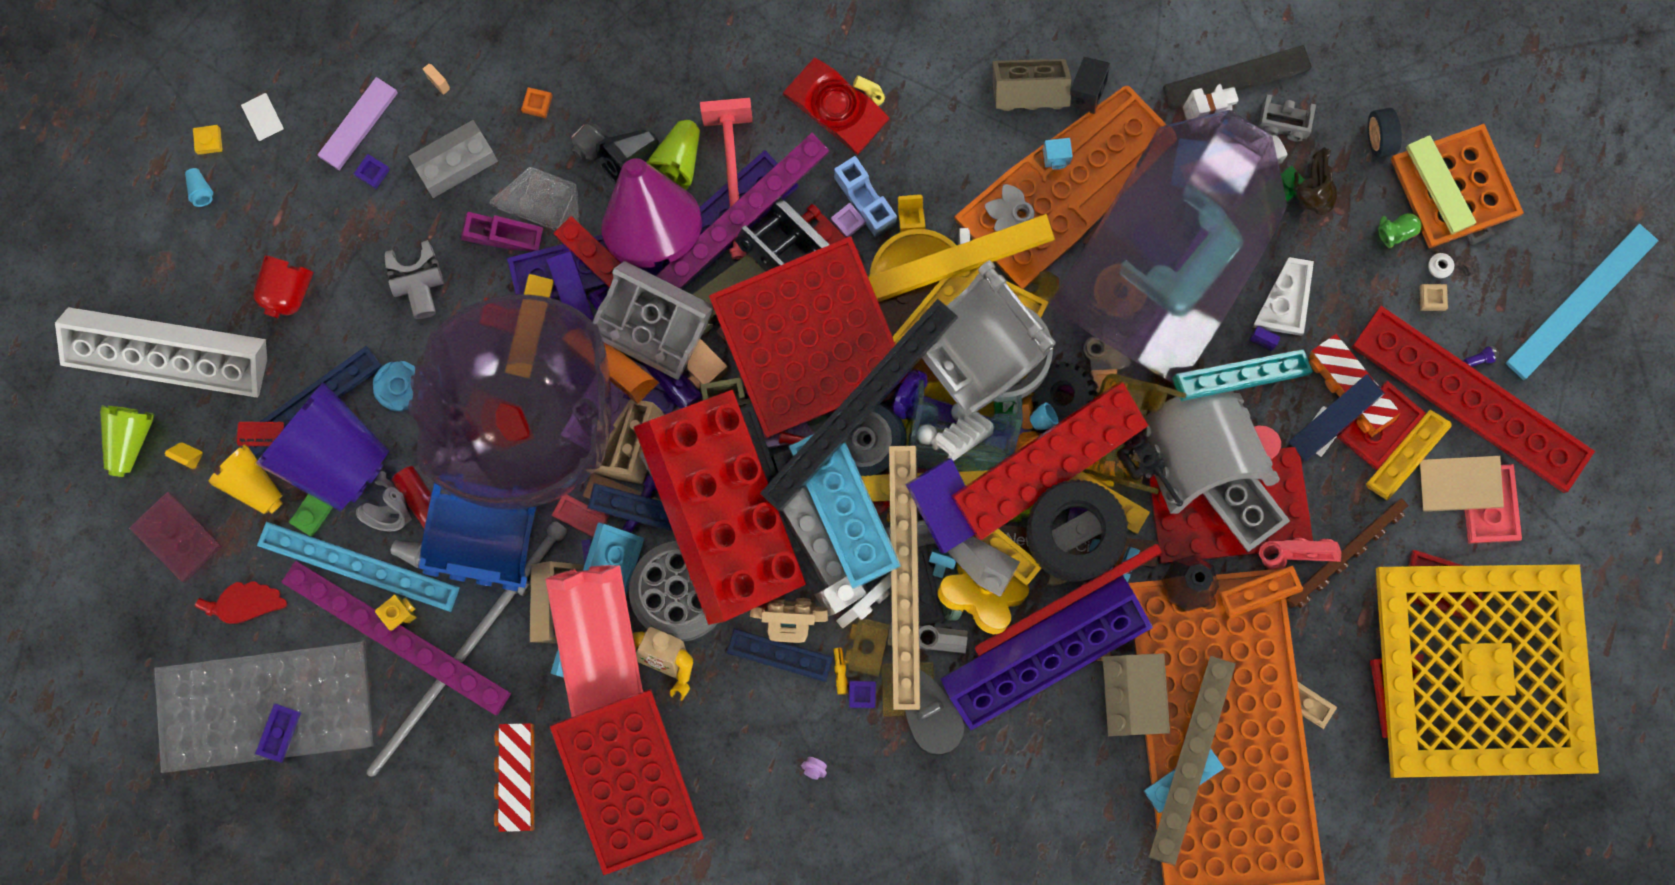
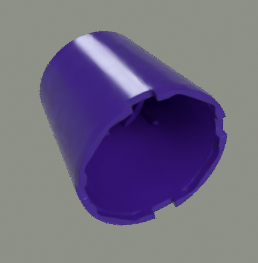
M322 382L255 464L334 509L341 511L350 500L355 503L367 486L366 481L371 483L380 473L381 468L384 466L381 462L389 453V449Z

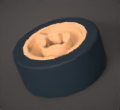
M1393 108L1371 111L1368 117L1367 128L1373 154L1376 157L1398 154L1402 143V131L1398 114Z

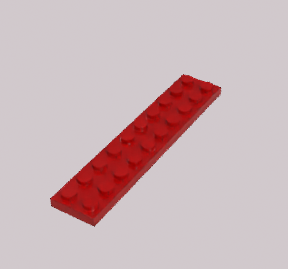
M1383 306L1377 309L1351 347L1564 494L1570 490L1595 452Z

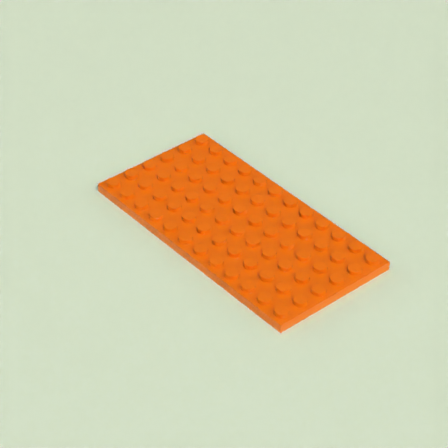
M1282 569L1216 575L1219 588L1210 605L1191 611H1185L1168 601L1167 592L1162 580L1128 583L1153 626L1152 629L1133 639L1135 655L1164 654L1170 733L1145 734L1151 785L1177 766L1210 656L1236 664L1211 745L1212 751L1224 769L1199 785L1176 865L1173 866L1161 862L1163 885L1325 884L1286 598L1229 618L1219 596V592ZM1154 808L1156 828L1158 829L1162 812L1158 813Z

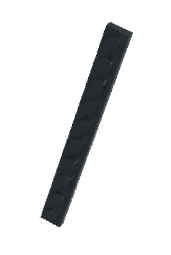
M937 299L760 494L781 512L958 319V316Z

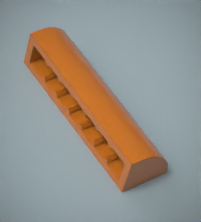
M578 325L563 336L572 351L637 404L659 383L623 352L588 335L591 328L589 325Z

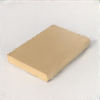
M1500 456L1428 459L1421 461L1420 475L1423 512L1504 507Z

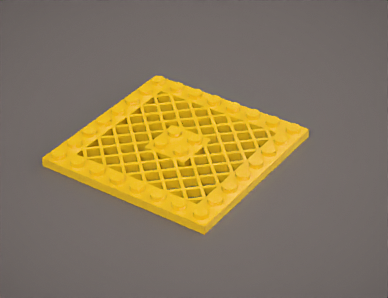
M1580 565L1376 568L1391 778L1599 773ZM1484 592L1487 594L1480 600L1474 593ZM1498 592H1513V593H1512V594L1507 598V600H1506V599H1505L1501 594H1499ZM1524 592L1537 593L1532 599H1530ZM1423 593L1438 594L1430 601ZM1448 593H1462V594H1461V596H1460L1457 600H1455V599H1454L1450 594H1448ZM1517 596L1526 604L1521 612L1511 605ZM1542 596L1551 604L1545 612L1536 604ZM1467 597L1477 605L1470 613L1461 606V603ZM1492 597L1501 604L1495 613L1486 605ZM1416 598L1426 606L1420 614L1410 606ZM1441 598H1444L1451 605L1445 614L1436 606ZM1430 610L1439 618L1433 627L1424 619ZM1455 610L1465 618L1459 626L1449 619ZM1480 610L1490 618L1484 626L1474 618ZM1505 610L1515 617L1509 625L1500 618ZM1530 610H1533L1540 617L1534 625L1525 618ZM1554 611H1555V621L1550 617V615H1551ZM1408 614H1410L1414 618V621L1410 625L1408 622ZM1519 622L1529 630L1523 638L1513 630ZM1544 622L1554 630L1548 637H1545L1538 630ZM1444 623L1453 631L1447 640L1438 632ZM1469 623L1478 630V633L1472 639L1463 632ZM1494 623L1503 630L1497 639L1488 631ZM1418 624L1428 631L1422 640L1412 632ZM1533 635L1542 643L1536 651L1527 644ZM1432 636L1441 644L1435 653L1426 645ZM1458 636L1466 644H1458L1456 649L1451 643ZM1482 636L1490 642L1476 644ZM1507 636H1510L1517 643L1513 649L1512 643H1502ZM1556 637L1558 648L1552 643ZM1410 640L1416 644V647L1412 651L1410 648ZM1546 648L1556 656L1550 664L1540 656ZM1446 649L1455 657L1449 666L1439 658ZM1521 649L1531 656L1525 664L1516 657V654ZM1420 650L1430 657L1424 666L1414 658ZM1535 661L1544 668V671L1538 677L1529 669ZM1434 662L1443 670V673L1437 679L1427 671ZM1558 663L1560 668V674L1554 669ZM1458 664H1459V675L1456 674V673L1453 671V669H1454ZM1513 664L1519 669L1515 675ZM1412 666L1418 670L1414 677L1412 675ZM1524 674L1533 682L1527 690L1518 683ZM1549 674L1558 681L1552 690L1543 683ZM1448 675L1457 683L1451 692L1441 684ZM1422 676L1432 684L1426 692L1416 685ZM1537 688L1547 695L1541 703L1531 696ZM1436 689L1446 697L1439 705L1430 698ZM1460 690L1461 697H1471L1465 704H1462L1455 697ZM1560 690L1562 691V699L1556 695ZM1517 691L1521 697L1514 704L1507 696H1515ZM1414 692L1420 697L1416 703L1414 702ZM1484 696H1496L1490 704L1482 698ZM1526 700L1535 708L1529 717L1520 709ZM1551 700L1560 707L1554 716L1545 709ZM1501 701L1510 709L1504 717L1495 710V707ZM1425 702L1434 710L1427 719L1418 711ZM1450 702L1459 709L1453 718L1444 711V708ZM1475 702L1485 709L1478 718L1469 710ZM1489 714L1499 722L1492 731L1483 723ZM1514 714L1524 722L1518 730L1508 722ZM1539 714H1542L1549 721L1543 729L1533 722ZM1438 715L1448 723L1441 732L1432 724ZM1463 715L1473 722L1467 731L1457 723ZM1563 715H1564V725H1565V726H1563V725L1559 722V720L1562 718ZM1416 718L1422 723L1418 730L1416 729ZM1503 727L1512 735L1506 743L1496 736ZM1528 727L1537 734L1531 743L1522 736ZM1553 727L1563 734L1557 742L1547 735ZM1452 728L1462 736L1455 745L1445 737ZM1477 728L1487 735L1481 744L1471 737ZM1426 729L1436 736L1430 745L1420 738ZM1518 740L1525 748L1511 747ZM1543 740V741H1545L1551 748H1536V747H1537V746L1539 745V743ZM1467 741L1474 749L1460 748ZM1493 741L1500 749L1485 748ZM1442 742L1450 750L1434 749Z

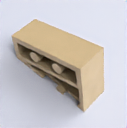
M630 399L613 424L614 429L606 440H602L599 445L601 447L593 460L588 461L586 467L602 477L643 484L647 467L639 455L643 451L634 426L664 415L663 411L653 402L640 401L637 404Z

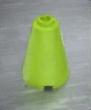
M691 120L678 121L646 161V163L685 190L692 184L700 136V130L696 123Z
M101 405L103 467L109 470L108 475L124 477L125 473H130L154 420V414L146 411L145 414H139L137 409Z

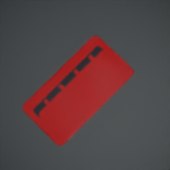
M239 422L237 445L270 446L284 429V423Z

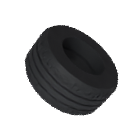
M1066 480L1048 488L1046 492H1043L1038 497L1037 502L1035 501L1027 522V541L1030 553H1032L1036 563L1046 573L1048 572L1049 575L1067 582H1087L1110 570L1120 558L1128 536L1127 518L1118 499H1115V496L1108 489H1104L1105 487L1099 486L1097 483L1094 484L1091 481L1088 482L1087 480ZM1069 508H1082L1097 517L1101 525V539L1092 551L1083 555H1072L1064 552L1056 545L1052 536V525L1055 518L1062 511Z

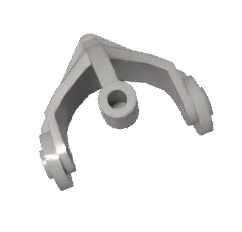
M380 471L375 478V484L383 485L387 488L383 491V500L387 506L378 507L370 503L361 504L356 509V515L361 522L374 529L397 531L408 524L412 518L406 508L403 493L399 492L396 486L386 479L385 472ZM391 514H399V518H391Z

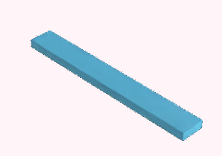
M1638 224L1505 364L1523 381L1527 379L1659 240L1641 224Z
M269 522L265 523L257 543L258 547L449 612L452 611L460 589L452 584Z

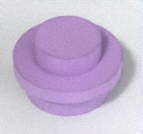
M808 757L801 765L805 770L804 774L812 779L818 780L819 777L824 778L827 774L825 771L827 765L814 757Z

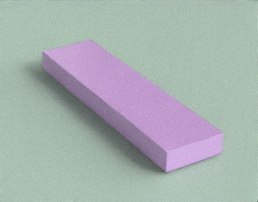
M376 77L318 153L319 158L340 171L398 94L397 90Z

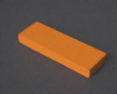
M1290 566L1219 592V596L1228 617L1231 618L1303 591V587L1294 567Z

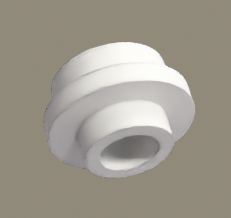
M1438 253L1431 257L1428 268L1433 276L1446 278L1453 272L1454 262L1449 255ZM1439 261H1442V262L1445 263V265H1446V268H1445V269H1442V268L1439 267V265H1438V262H1439Z

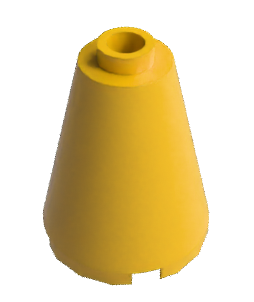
M244 444L242 448H238L220 465V473L218 475L213 473L208 481L212 486L263 514L269 511L273 514L282 505L280 499L283 495L266 471L255 464L258 460L249 447Z

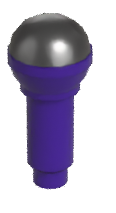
M1488 346L1479 354L1464 359V362L1471 367L1481 363H1494L1499 359V351L1493 346Z

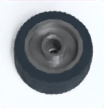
M880 403L845 442L861 476L884 475L890 471L889 446H906L907 434L902 419L894 413L892 408ZM867 434L871 435L872 440L870 444H866L864 441Z

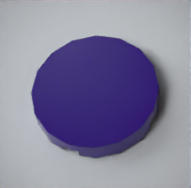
M914 369L904 379L894 403V413L899 418L906 419V417L912 416L922 401L923 394L920 391L922 387L925 388L927 386V375L925 372Z

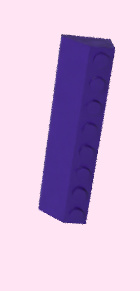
M1122 575L941 678V681L959 714L969 729L973 730L1152 629L1153 626L1133 590Z

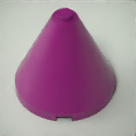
M637 158L628 160L621 168L602 219L601 231L606 247L616 259L621 262L626 261L636 267H655L654 262L668 258L670 262L677 260L693 247L700 236L702 218L698 203L688 191L644 160Z

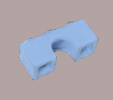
M856 156L834 169V179L854 208L865 219L867 227L875 238L896 225L897 215L883 196L879 197L869 181L868 173Z

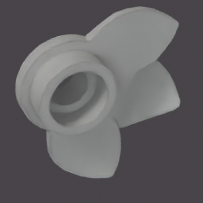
M1003 185L1002 199L992 200L985 204V209L989 216L997 220L994 226L995 231L1034 218L1033 207L1025 202L1023 192L1012 185ZM1023 211L1026 217L1020 218L1017 213Z
M1108 332L1102 337L1092 336L1088 338L1083 345V352L1086 358L1090 360L1091 370H1121L1129 367L1131 361L1125 351L1120 348L1124 344L1126 336L1118 332ZM1094 345L1098 346L1100 352L1093 353L1091 347Z

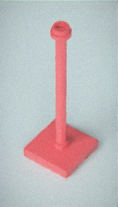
M750 98L700 102L703 125H723L730 207L739 200L733 124L753 122ZM734 240L733 248L729 249V254H731L732 259H742L746 256V252L741 250Z

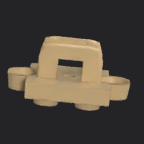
M778 597L751 609L750 617L760 618L762 622L768 623L770 640L802 643L806 641L809 625H814L815 622L828 621V609L816 606V603L811 602V599L808 598L785 601L784 597ZM781 623L796 624V627H781Z

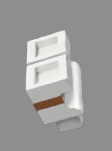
M1221 84L1217 85L1213 93L1204 95L1202 88L1192 90L1182 107L1189 129L1192 130L1218 123L1222 115L1231 113L1232 105L1237 104L1238 97L1234 87L1223 90Z

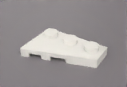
M1291 257L1286 260L1252 326L1253 328L1262 327L1270 331L1299 336L1304 334L1314 261Z
M891 572L879 581L867 595L858 600L850 610L836 620L842 628L857 617L860 620L864 619L873 610L870 607L871 604L875 601L880 604L890 595L888 589L891 587Z

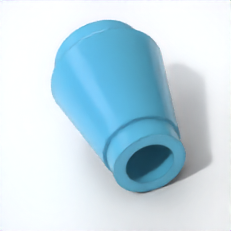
M197 168L187 170L185 177L189 201L197 207L210 204L213 200V191L200 173V170Z

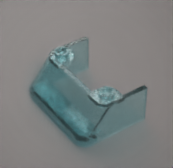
M1190 183L1186 185L1182 198L1200 211L1198 221L1200 226L1209 232L1207 237L1177 273L1168 266L1158 265L1145 276L1126 260L1121 264L1119 274L1169 313L1178 317L1185 316L1192 310L1239 253L1243 245L1241 233L1225 211Z
M919 380L913 406L908 446H916L917 468L931 469L948 459L949 454L942 448L934 450L932 448L933 445L920 443L917 439L918 429L924 424H930L935 427L937 433L940 432L942 434L946 427L950 428L952 422L938 421V409L934 404L924 402V380ZM1022 395L1016 396L1012 415L1000 413L990 418L989 421L994 426L993 434L953 461L958 472L988 471L1015 452L1023 421Z

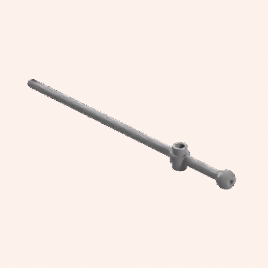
M557 521L552 522L548 526L547 537L525 565V576L527 577L525 588L519 587L518 591L505 590L453 658L463 663L513 596L519 593L524 597L531 590V583L528 581V577L531 574V564L540 563L553 544L566 537L567 529ZM436 679L367 769L368 776L374 777L377 775L446 684Z

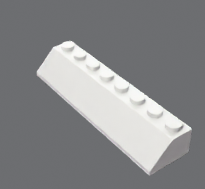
M70 307L55 322L60 366L257 398L260 394L267 363L266 339Z

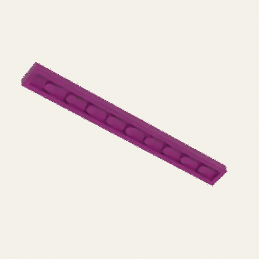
M813 133L807 136L707 228L686 254L670 262L656 277L682 289L736 239L744 225L749 227L775 201L782 197L829 153L827 147Z
M296 560L281 582L498 716L511 695L509 691L402 625L397 626L392 631L389 630L375 613L376 609Z

